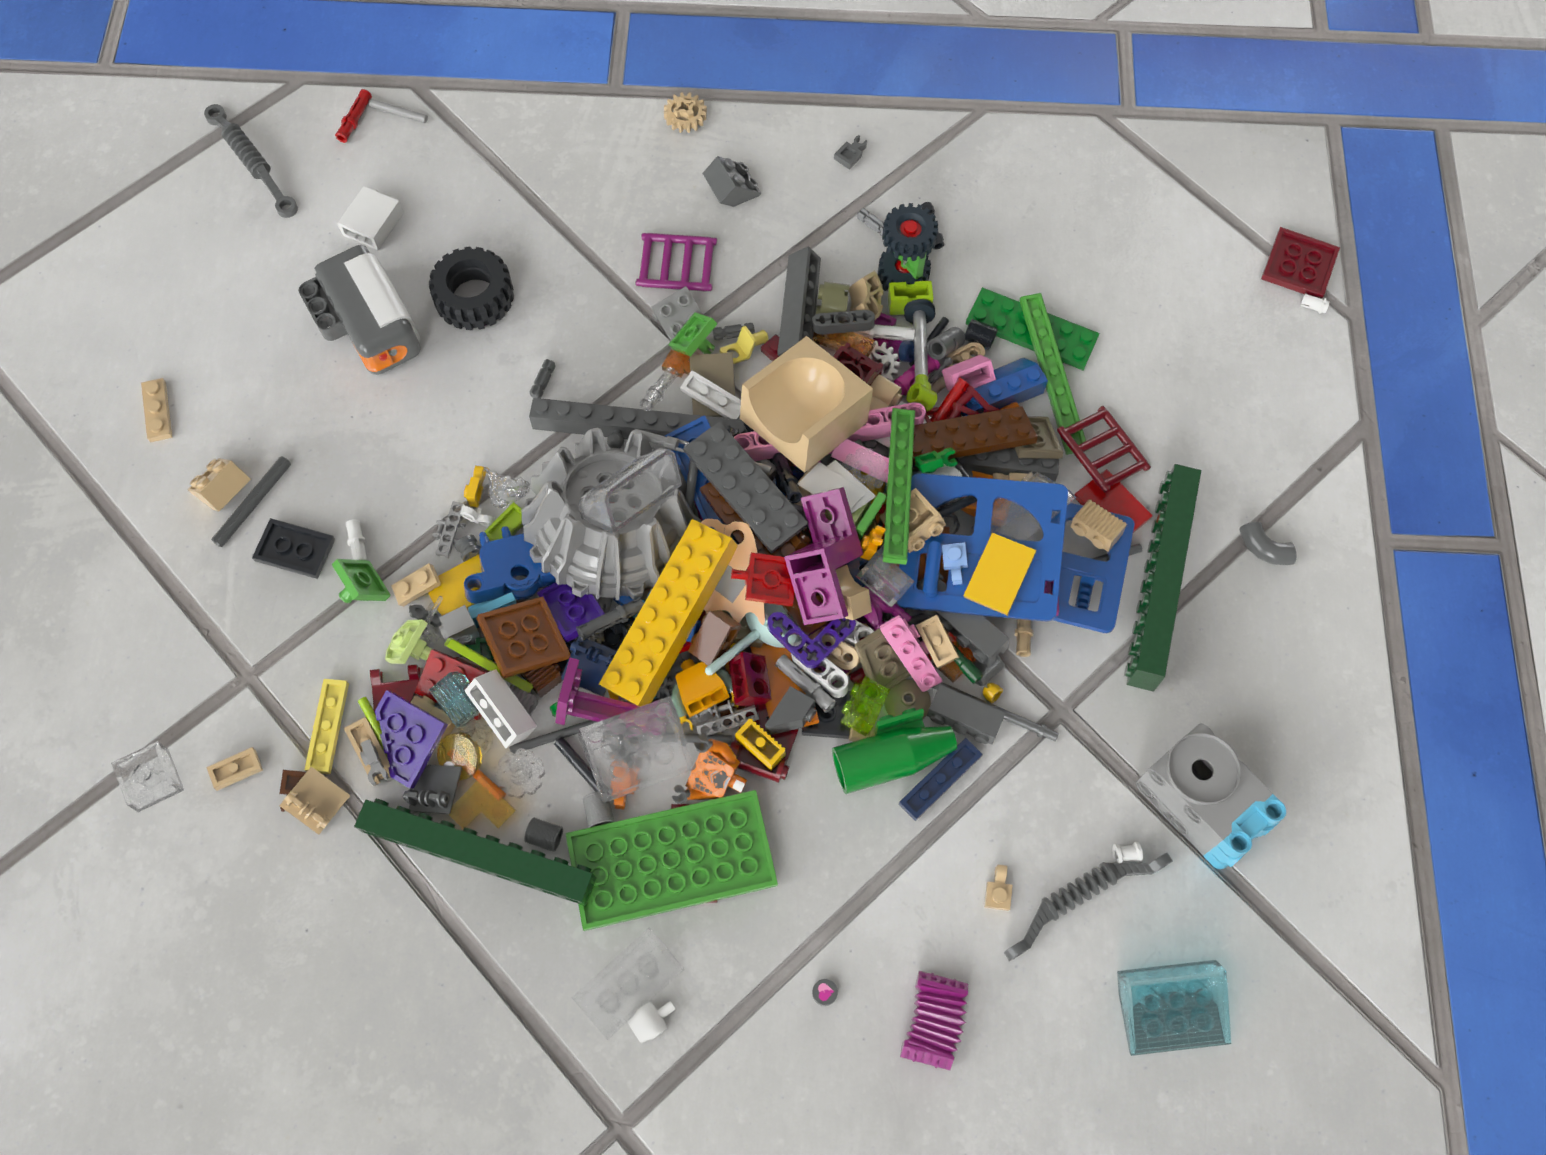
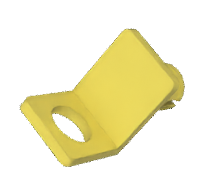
M743 326L737 342L721 347L719 352L736 351L739 357L733 358V365L748 360L755 346L765 344L769 340L768 334L765 330L751 334L749 329Z

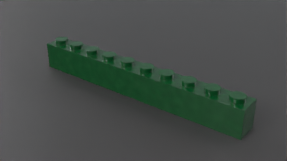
M375 798L374 802L365 799L354 825L362 833L583 906L587 905L596 881V877L591 873L592 869L578 864L577 868L569 866L567 860L559 857L550 860L545 858L546 854L532 849L531 853L523 851V847L516 843L501 844L499 843L500 839L497 837L486 835L483 838L477 836V831L464 827L463 831L455 829V824L442 820L441 823L432 821L433 817L419 813L416 816L410 814L411 810L402 806H397L394 809L388 807V802Z

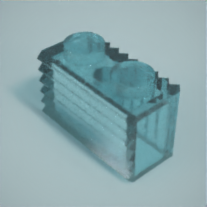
M458 671L448 673L429 689L457 728L465 726L480 714L465 692L469 680L463 673Z

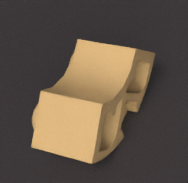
M874 270L851 285L848 292L851 297L849 311L870 310L875 314L876 320L883 309V305H881L883 288Z
M847 565L835 569L849 615L845 618L855 620L872 612L869 589L861 587L854 581Z

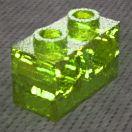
M866 676L860 684L856 682L850 692V695L853 696L851 701L847 700L841 711L844 714L841 723L866 736L875 725L890 689Z

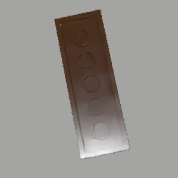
M1023 406L914 425L912 465H915L914 457L932 451L938 453L946 448H953L955 454H951L948 459L1036 444L1038 437Z

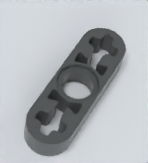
M870 310L816 314L812 319L813 331L817 334L868 331L875 326V314ZM839 321H848V323L842 324Z

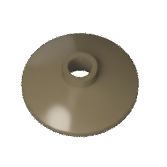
M905 679L885 693L884 706L888 715H893V717L902 715L903 711L910 708H915L916 710L923 709V720L931 706V698L929 692H922L914 680ZM910 696L913 701L906 702L904 697Z

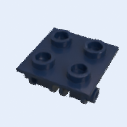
M578 636L577 641H573L570 646V650H572L570 658L578 659V669H582L579 687L604 697L607 689L599 685L617 651L589 639L582 641ZM567 662V665H566V667H565V670H564V672H563V674H562V677H561L562 680H564L565 673H566V669H567V666H568V662Z

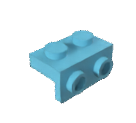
M511 592L494 600L474 604L468 607V610L476 628H479L478 614L517 603Z

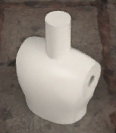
M671 1001L659 1009L651 1002H648L639 1008L627 1022L638 1040L643 1044L648 1040H653L667 1030L663 1018L676 1010Z

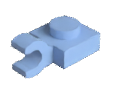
M965 542L942 545L944 570L951 569L953 585L963 584L961 568H968Z

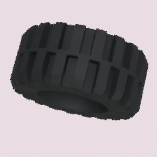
M469 246L464 247L463 250L458 248L453 250L451 254H445L442 257L443 260H438L434 265L435 270L431 271L429 280L430 294L438 314L444 318L446 323L453 324L454 327L459 329L465 327L466 330H473V328L481 330L485 329L484 326L496 324V320H501L505 316V311L508 312L510 310L511 302L514 299V289L510 273L503 259L498 255L495 256L494 252L490 250L484 251V248L481 247L472 249ZM470 280H482L489 283L484 292L474 297H460L454 294L461 284Z

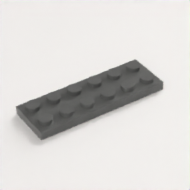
M720 421L683 448L685 454L740 518L749 525L752 532L771 554L808 526V522Z

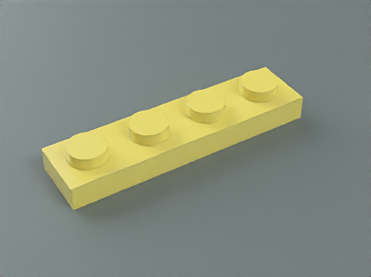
M323 679L304 769L306 772L312 766L321 774H331L349 683L345 680Z

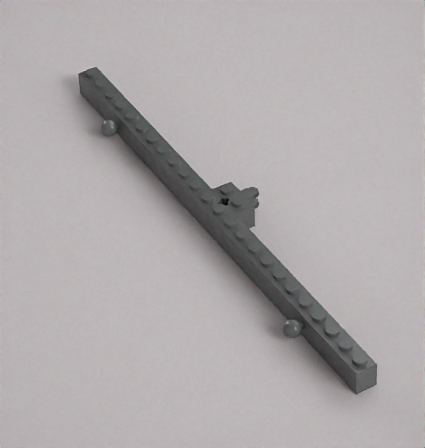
M533 398L529 414L532 429L585 435L590 429L601 428L603 436L607 437V444L610 448H622L624 439L628 440L632 430L639 429L665 437V435L702 417L701 415ZM706 416L711 427L720 421L725 428L730 425L735 430L739 429V434L748 432L742 420ZM876 440L862 442L865 448L889 457V448ZM1002 449L957 457L970 477H973L972 471L992 476L993 473L1009 475V473L1032 474V482L1055 484L1059 474V459L1018 458L1015 449Z

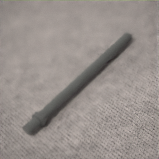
M941 682L932 687L938 690L939 685H943L1005 712V720L1037 733V736L1040 738L1044 736L1055 742L1058 738L1059 733L1046 728V724H1037Z

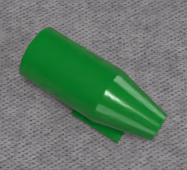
M910 708L903 711L902 715L895 717L893 715H886L881 717L876 723L874 736L832 748L834 766L844 793L849 794L918 773L957 749V741L953 729L950 726L925 727L922 720L924 715L923 709L916 710L915 708Z

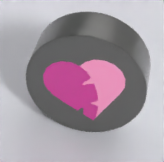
M828 979L817 981L812 990L814 1001L821 1006L831 1005L838 995L835 983Z

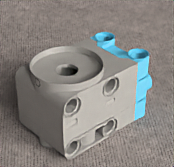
M1202 723L1198 724L1185 737L1180 739L1136 782L1137 788L1149 802L1216 869H1224L1236 864L1251 849V840L1263 835L1265 836L1286 816L1285 805L1250 771L1246 764L1238 759L1235 751L1228 743L1215 736L1213 731Z

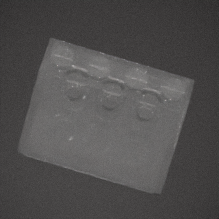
M671 696L579 729L578 737L604 803L686 773L694 767L683 728Z

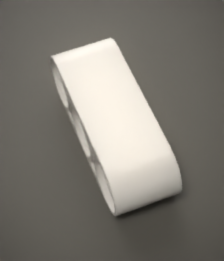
M802 641L796 642L793 646L800 645ZM805 643L804 647H803L800 651H803V650H804L805 652L808 653V657H807V660H808V661H810V660H812V659L815 660V661H817V660H816V655H817V653L814 652V653L810 654V653L806 650V647L808 646V644ZM791 653L793 663L815 683L821 684L822 688L831 696L840 698L847 694L849 688L848 677L830 660L826 658L819 665L826 668L823 673H816L814 668H807ZM836 680L844 683L841 688H835L831 684Z

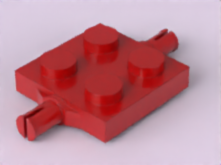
M751 552L749 566L746 571L732 568L731 579L745 580V600L792 607L794 588L784 557Z

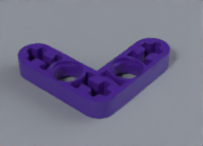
M781 612L772 613L767 621L768 631L804 666L811 669L818 667L854 631L856 626V620L846 618L832 620L811 640L794 622ZM774 619L776 621H779L781 619L783 621L782 627L785 630H787L788 627L791 628L789 631H787L784 637L781 636L784 631L779 626L776 628L773 627ZM840 620H848L850 622L848 625L849 629L844 627L838 634L836 630L840 627ZM796 634L800 636L802 642L798 646H792L788 642V637ZM827 634L832 635L835 638L834 645H824L822 637ZM805 643L808 644L806 650L810 654L817 653V661L813 659L808 661V654L804 650L801 654L798 652L804 647Z

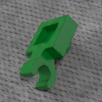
M946 448L938 453L932 451L914 457L915 466L922 473L935 472L937 468L944 467V464L948 467H953L958 463L955 459L948 460L951 454H955L953 448Z

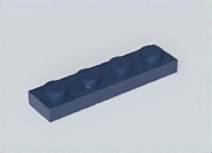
M965 738L957 745V749L948 754L898 805L917 821L983 754Z

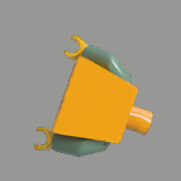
M688 659L681 664L683 671L675 676L677 683L672 689L671 703L676 718L680 719L678 728L682 733H684L682 725L685 722L690 724L692 731L694 728L693 723L687 719V714L690 718L730 697L728 693L732 695L731 703H734L731 676L726 670L720 668L713 675H707L705 668L708 665L703 662L695 665L693 660Z

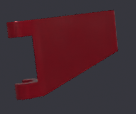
M417 664L408 665L409 680L383 683V672H380V669L370 670L374 712L386 690L394 692L409 702L412 701L421 677L420 667Z

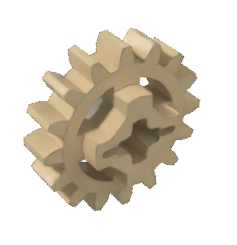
M681 92L680 97L674 94L673 100L668 99L667 105H664V120H666L667 126L672 125V130L679 128V133H682L683 129L690 133L691 128L697 131V125L703 126V121L707 119V107L704 105V100H699L698 95L691 97L690 92L687 96H684L683 92Z

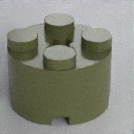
M824 281V284H820L818 300H822V303L817 305L816 314L847 311L848 292L845 290H849L850 285Z

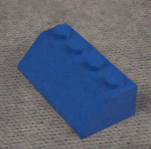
M1021 358L994 369L996 380L974 389L989 405L1001 409L1013 402L1019 404L1043 394L1048 380L1038 363ZM974 398L965 405V407L978 413H983L984 411ZM961 412L962 416H969L968 414Z

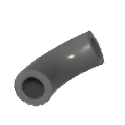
M1251 522L1240 527V534L1246 547L1258 559L1274 565L1295 564L1297 556L1293 543H1278L1271 540L1266 535L1261 522Z

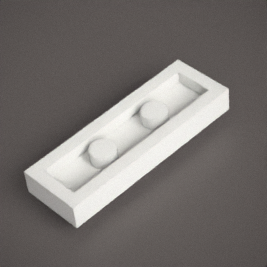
M690 372L681 385L680 391L725 418H740L741 400L696 372Z

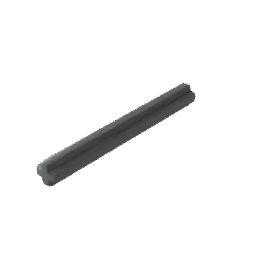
M281 456L212 537L211 540L219 547L225 545L290 467L291 463L287 458Z

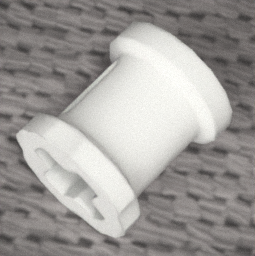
M1139 841L1123 846L1113 844L1112 853L1115 863L1135 861L1136 863H1142L1143 852Z

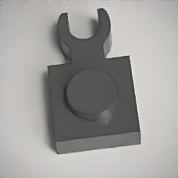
M860 135L854 138L852 144L846 141L834 154V160L850 170L862 157V151L867 147V140L864 143H858L860 141Z

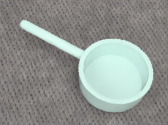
M764 603V625L759 622L758 617L754 613H746V621L752 632L707 666L705 673L713 675L756 639H760L770 646L785 648L767 629L768 618L774 612H781L792 621L782 605ZM775 619L773 620V627L776 628L779 626L784 631L781 635L782 637H784L787 631H789L791 628L788 627V629L785 630L782 627L783 621L781 619L779 621H776ZM796 634L788 637V642L792 646L796 642L802 641L800 636Z

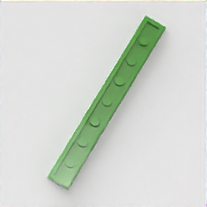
M1042 294L1021 296L1019 301L1037 361L1048 380L1046 390L1057 427L1064 426L1066 428L1080 421ZM1083 429L1071 435L1078 445L1086 441ZM1061 438L1065 454H1073V452Z
M892 409L885 512L886 531L884 532L882 561L886 563L904 565L907 563L915 410Z

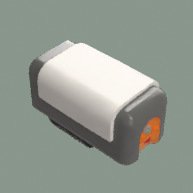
M354 246L322 261L314 268L316 277L300 285L299 294L324 339L334 341L348 334L366 369L370 373L375 375L382 374L419 354V343L421 340L416 326L379 260L374 254L369 252L366 246Z

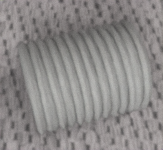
M599 791L583 797L582 800L589 828L615 822L608 792Z

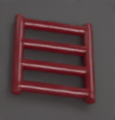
M1101 406L1097 410L1098 412L1066 428L1061 426L1057 429V432L1104 493H1107L1111 486L1141 470L1147 471L1151 466L1104 406ZM1101 419H1104L1111 428L1080 445L1071 436ZM1114 436H1117L1124 445L1093 462L1084 453ZM1127 453H1130L1137 463L1107 479H1104L1097 470Z

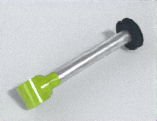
M925 299L910 301L904 307L905 320L914 324L915 383L908 390L906 399L909 403H920L928 412L935 406L938 396L928 382L926 324L935 318L936 313L932 302Z

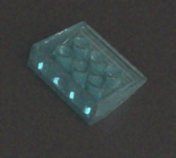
M1217 960L1117 971L1119 999L1131 1056L1231 1044L1227 971Z

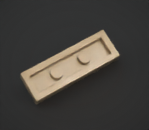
M160 378L141 382L147 439L151 443L172 438L165 380Z

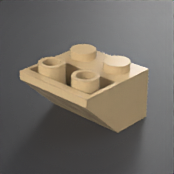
M218 458L208 463L206 466L207 470L202 475H197L190 482L191 486L187 490L211 509L219 512L251 479L231 460Z

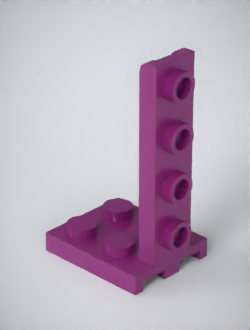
M569 659L558 698L556 724L565 725L567 715L661 736L666 716L664 711L648 708L646 711L632 703L578 691L582 669H578V659Z

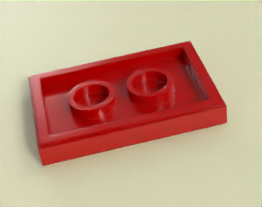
M1108 469L1101 473L1104 479L1113 476ZM1092 480L1073 496L1082 506L1088 500H1092V502L1103 507L1107 512L1130 517L1135 524L1133 533L1153 517L1120 482L1111 486V489L1104 493L1096 482Z

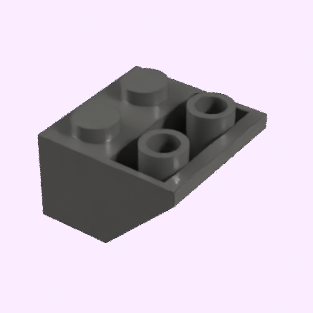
M717 156L702 173L720 204L734 207L762 194L757 187L758 183L751 177L748 167L743 162H736L729 158Z

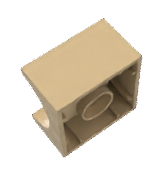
M806 336L742 384L740 419L805 473L867 423L873 388Z

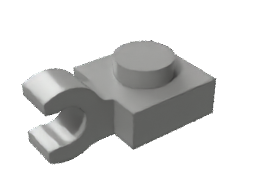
M368 739L360 743L363 751L360 752L361 758L365 766H371V770L368 773L369 782L375 786V776L377 774H382L383 778L388 780V773L383 769L384 766L372 741Z

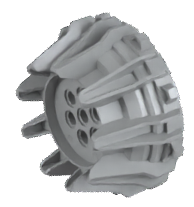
M598 427L588 430L580 443H575V459L570 450L566 447H560L550 461L542 463V473L531 477V490L536 496L526 499L525 506L521 509L522 524L525 525L523 526L524 541L534 545L530 549V557L533 562L542 563L543 573L550 572L556 578L558 585L567 584L571 586L572 594L579 597L585 594L596 595V599L606 597L619 600V596H630L633 600L638 597L643 598L645 590L653 589L691 520L693 519L701 523V519L698 518L697 509L693 508L692 513L685 500L687 483L669 453L661 455L654 464L655 448H651L645 434L637 430L631 431L624 451L620 450V448L606 450L602 430Z

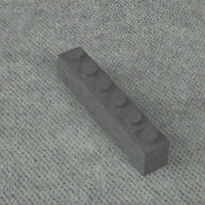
M809 246L788 256L778 356H781L806 336L813 341L812 319L816 314L821 258Z

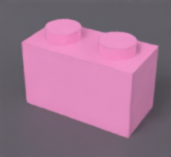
M982 355L975 356L942 370L948 391L953 388L959 377L973 388L996 380L991 360Z

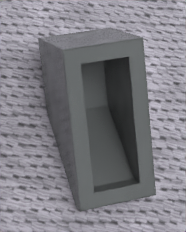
M790 686L765 724L767 734L774 735L803 728L807 721L811 722L816 714L815 700Z

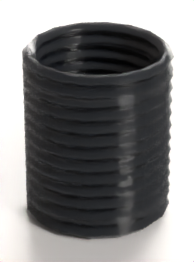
M973 318L967 327L965 340L970 341V343L977 342L989 350L994 342L998 328Z

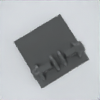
M426 765L414 789H409L403 794V799L410 804L409 810L451 814L462 767Z

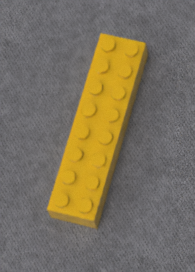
M691 520L599 685L646 711L648 710L738 547L731 537L696 520Z

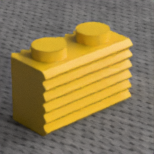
M748 719L735 734L736 740L771 771L786 756L785 747L782 748L778 741L771 738V735H767V731L764 732V729L760 728V725H757L756 722H753V719Z

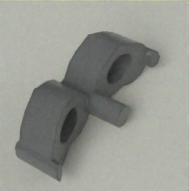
M418 604L409 606V613L412 618L422 619L428 625H433L434 627L442 625L439 619L442 615L439 612L428 613V610H425L422 605Z

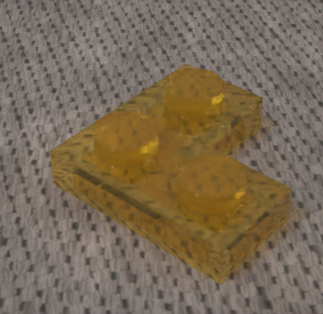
M480 777L452 806L451 814L448 815L464 829L482 812L497 828H500L517 810L483 777Z

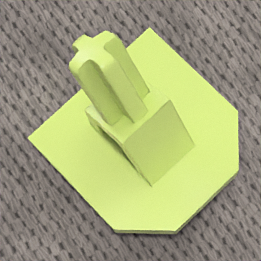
M422 619L407 620L393 635L391 643L386 650L385 660L391 664H405L409 656L417 660L421 658L427 661L432 648L428 647L427 643L420 639V636L428 623Z

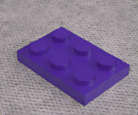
M555 582L537 592L539 597H544L566 643L579 636L576 630L577 626L605 614L592 594H585L582 597L572 594V587L567 584L558 585Z

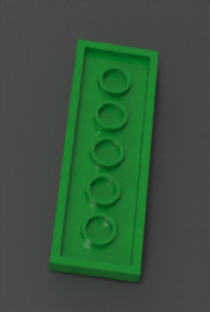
M982 287L965 324L969 325L973 318L974 320H979V322L987 323V325L998 328L997 337L1034 351L1020 302ZM1047 313L1062 363L1084 371L1100 333Z

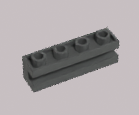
M941 580L938 581V591H946L947 585ZM922 610L928 618L938 615L946 632L954 635L960 646L969 648L973 652V656L980 663L985 662L989 667L996 661V656L1000 652L1003 654L1009 648L1010 638L982 615Z

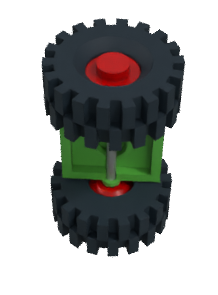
M909 203L908 207L901 204L899 209L894 207L891 213L888 212L886 215L882 240H884V247L888 246V248H886V252L883 251L881 254L877 273L881 284H883L882 288L884 291L889 289V283L906 282L907 285L914 284L917 281H929L931 260H928V255L936 244L938 221H935L936 216L934 214L929 215L930 210L928 208L922 210V205L920 204L917 207H913V203Z

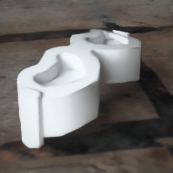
M464 504L460 512L462 517L478 525L490 526L495 520V517L490 515H480L481 508H478L476 512Z

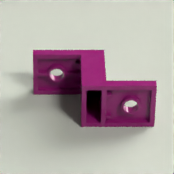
M841 487L801 498L813 543L784 557L804 625L842 619L849 616L835 569L862 556L863 552L845 489ZM826 509L832 514L831 521L825 516ZM816 592L823 596V603L817 600Z

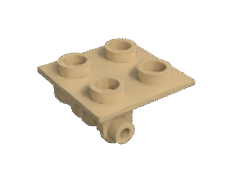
M311 766L279 806L319 835L350 795Z

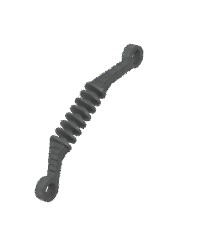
M213 104L208 106L204 111L208 123L217 125L222 129V137L241 162H243V165L247 167V170L255 179H261L276 200L275 208L278 214L284 218L294 216L298 211L295 200L282 194L269 174L271 170L270 165L243 130H241L240 126L226 120L227 115L221 105ZM214 113H219L218 116L211 117ZM284 205H291L289 209H282Z
M1165 853L1149 864L1102 862L1099 865L1101 872L1097 868H1092L1093 877L1087 872L1083 874L1085 882L1077 877L1075 879L1077 887L1071 882L1067 883L1069 892L1063 887L1059 888L1061 897L1055 892L1051 893L1052 902L1047 897H1044L1024 940L1007 949L1004 954L1011 961L1029 950L1043 925L1051 920L1056 921L1059 919L1057 910L1061 914L1066 915V905L1069 909L1074 910V900L1079 905L1084 903L1082 895L1087 900L1092 899L1090 890L1093 894L1099 895L1100 890L1098 886L1103 890H1107V882L1115 885L1117 880L1124 876L1152 875L1173 862L1168 853Z

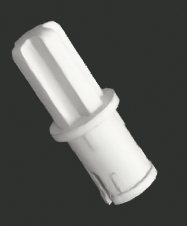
M349 520L345 524L349 537L347 544L351 547L353 560H367L364 546L366 539L362 536L360 520Z

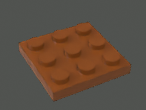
M543 596L481 613L477 616L479 626L503 679L570 658L571 654Z

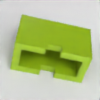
M917 281L914 284L907 285L906 282L889 283V315H904L905 305L912 300L925 299L933 303L932 281Z

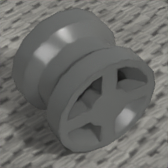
M466 535L460 538L454 545L456 550L461 552L463 562L479 554L481 546L476 544L477 540L474 535Z

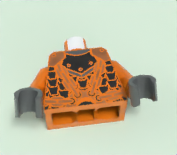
M704 733L700 734L699 739L702 743L694 742L696 750L700 753L685 785L688 788L684 790L681 785L674 787L676 793H681L678 796H672L677 804H682L687 799H717L718 797H723L729 787L742 793L747 783V779L735 774L740 762L736 759V755L728 743L714 739L708 740Z

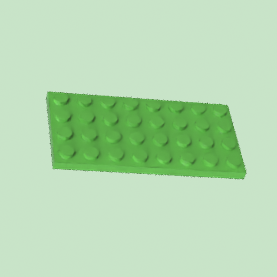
M756 790L565 833L571 866L577 868V865L580 864L592 869L591 873L596 877L587 905L578 904L583 931L778 886Z

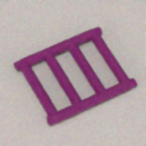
M642 233L641 237L644 244L639 279H636V286L679 290L686 286L688 290L712 291L710 276L713 248L717 243V238ZM652 242H664L660 280L648 279ZM673 243L685 244L681 281L668 280ZM693 244L705 245L702 282H689Z

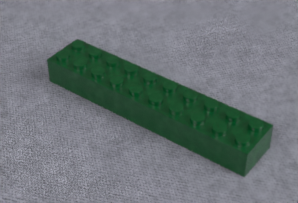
M1174 464L1172 470L1166 472L1164 481L1160 483L1158 494H1162L1161 500L1157 501L1155 513L1158 514L1157 520H1154L1151 528L1154 538L1150 540L1147 550L1151 554L1150 559L1146 560L1144 566V573H1147L1146 580H1143L1141 583L1140 593H1143L1142 600H1139L1136 608L1139 618L1138 621L1134 622L1132 630L1135 640L1130 644L1128 655H1131V661L1127 663L1124 676L1128 677L1126 683L1128 686L1154 692L1166 675L1202 471L1200 469Z

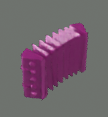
M919 971L915 983V988L919 993L914 996L917 999L914 1003L917 1008L913 1011L917 1016L911 1019L915 1024L910 1026L912 1031L906 1033L909 1039L903 1041L900 1057L950 1071L955 1058L952 1053L957 1051L954 1044L961 1042L958 1038V1035L963 1033L960 1026L966 1023L961 1016L967 1012L961 1007L967 1004L963 998L968 995V983L934 975V973L930 974Z

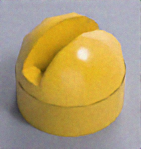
M988 683L987 687L983 688L982 693L985 699L992 704L1001 696L1003 688L995 683Z

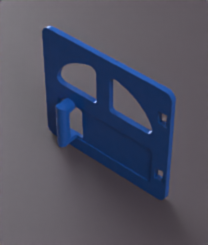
M922 473L912 476L911 491L916 488L935 509L951 500L965 496H974L977 499L974 533L970 536L941 533L938 536H931L927 539L922 549L918 551L913 550L911 553L908 552L906 565H899L896 589L897 604L902 608L1052 621L1057 614L1068 501L1067 488L1062 484ZM998 498L1007 499L1026 509L1037 520L1043 531V538L1040 541L1010 539L1036 550V554L1008 616L966 599L963 596L991 536L993 506ZM1052 511H1060L1059 524L1051 523ZM965 542L968 568H961L963 584L953 585L950 569L947 590L944 592L938 591L941 555H943L942 545ZM925 553L927 558L923 590L917 589L920 556ZM1045 581H1054L1052 595L1044 593Z
M1011 501L1004 521L1030 513ZM1067 502L1066 521H1072L1083 506ZM1052 511L1051 523L1059 524L1060 511ZM1111 513L1118 517L1119 520L1126 522L1127 526L1123 535L1109 550V561L1103 562L1071 553H1062L1058 594L1059 614L1053 621L1101 633H1110L1114 630L1135 525L1130 517ZM991 524V534L995 533L997 525ZM1074 576H1081L1075 606L1069 605V598ZM1095 580L1103 582L1098 611L1088 610Z

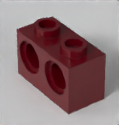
M741 652L729 661L735 705L746 707L755 705L756 708H759L772 700L765 656Z

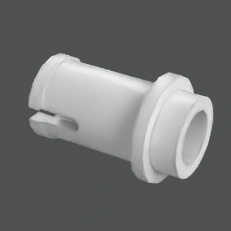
M1305 293L1300 306L1319 311L1318 314H1321V312L1326 313L1330 301H1327L1325 297L1321 299Z

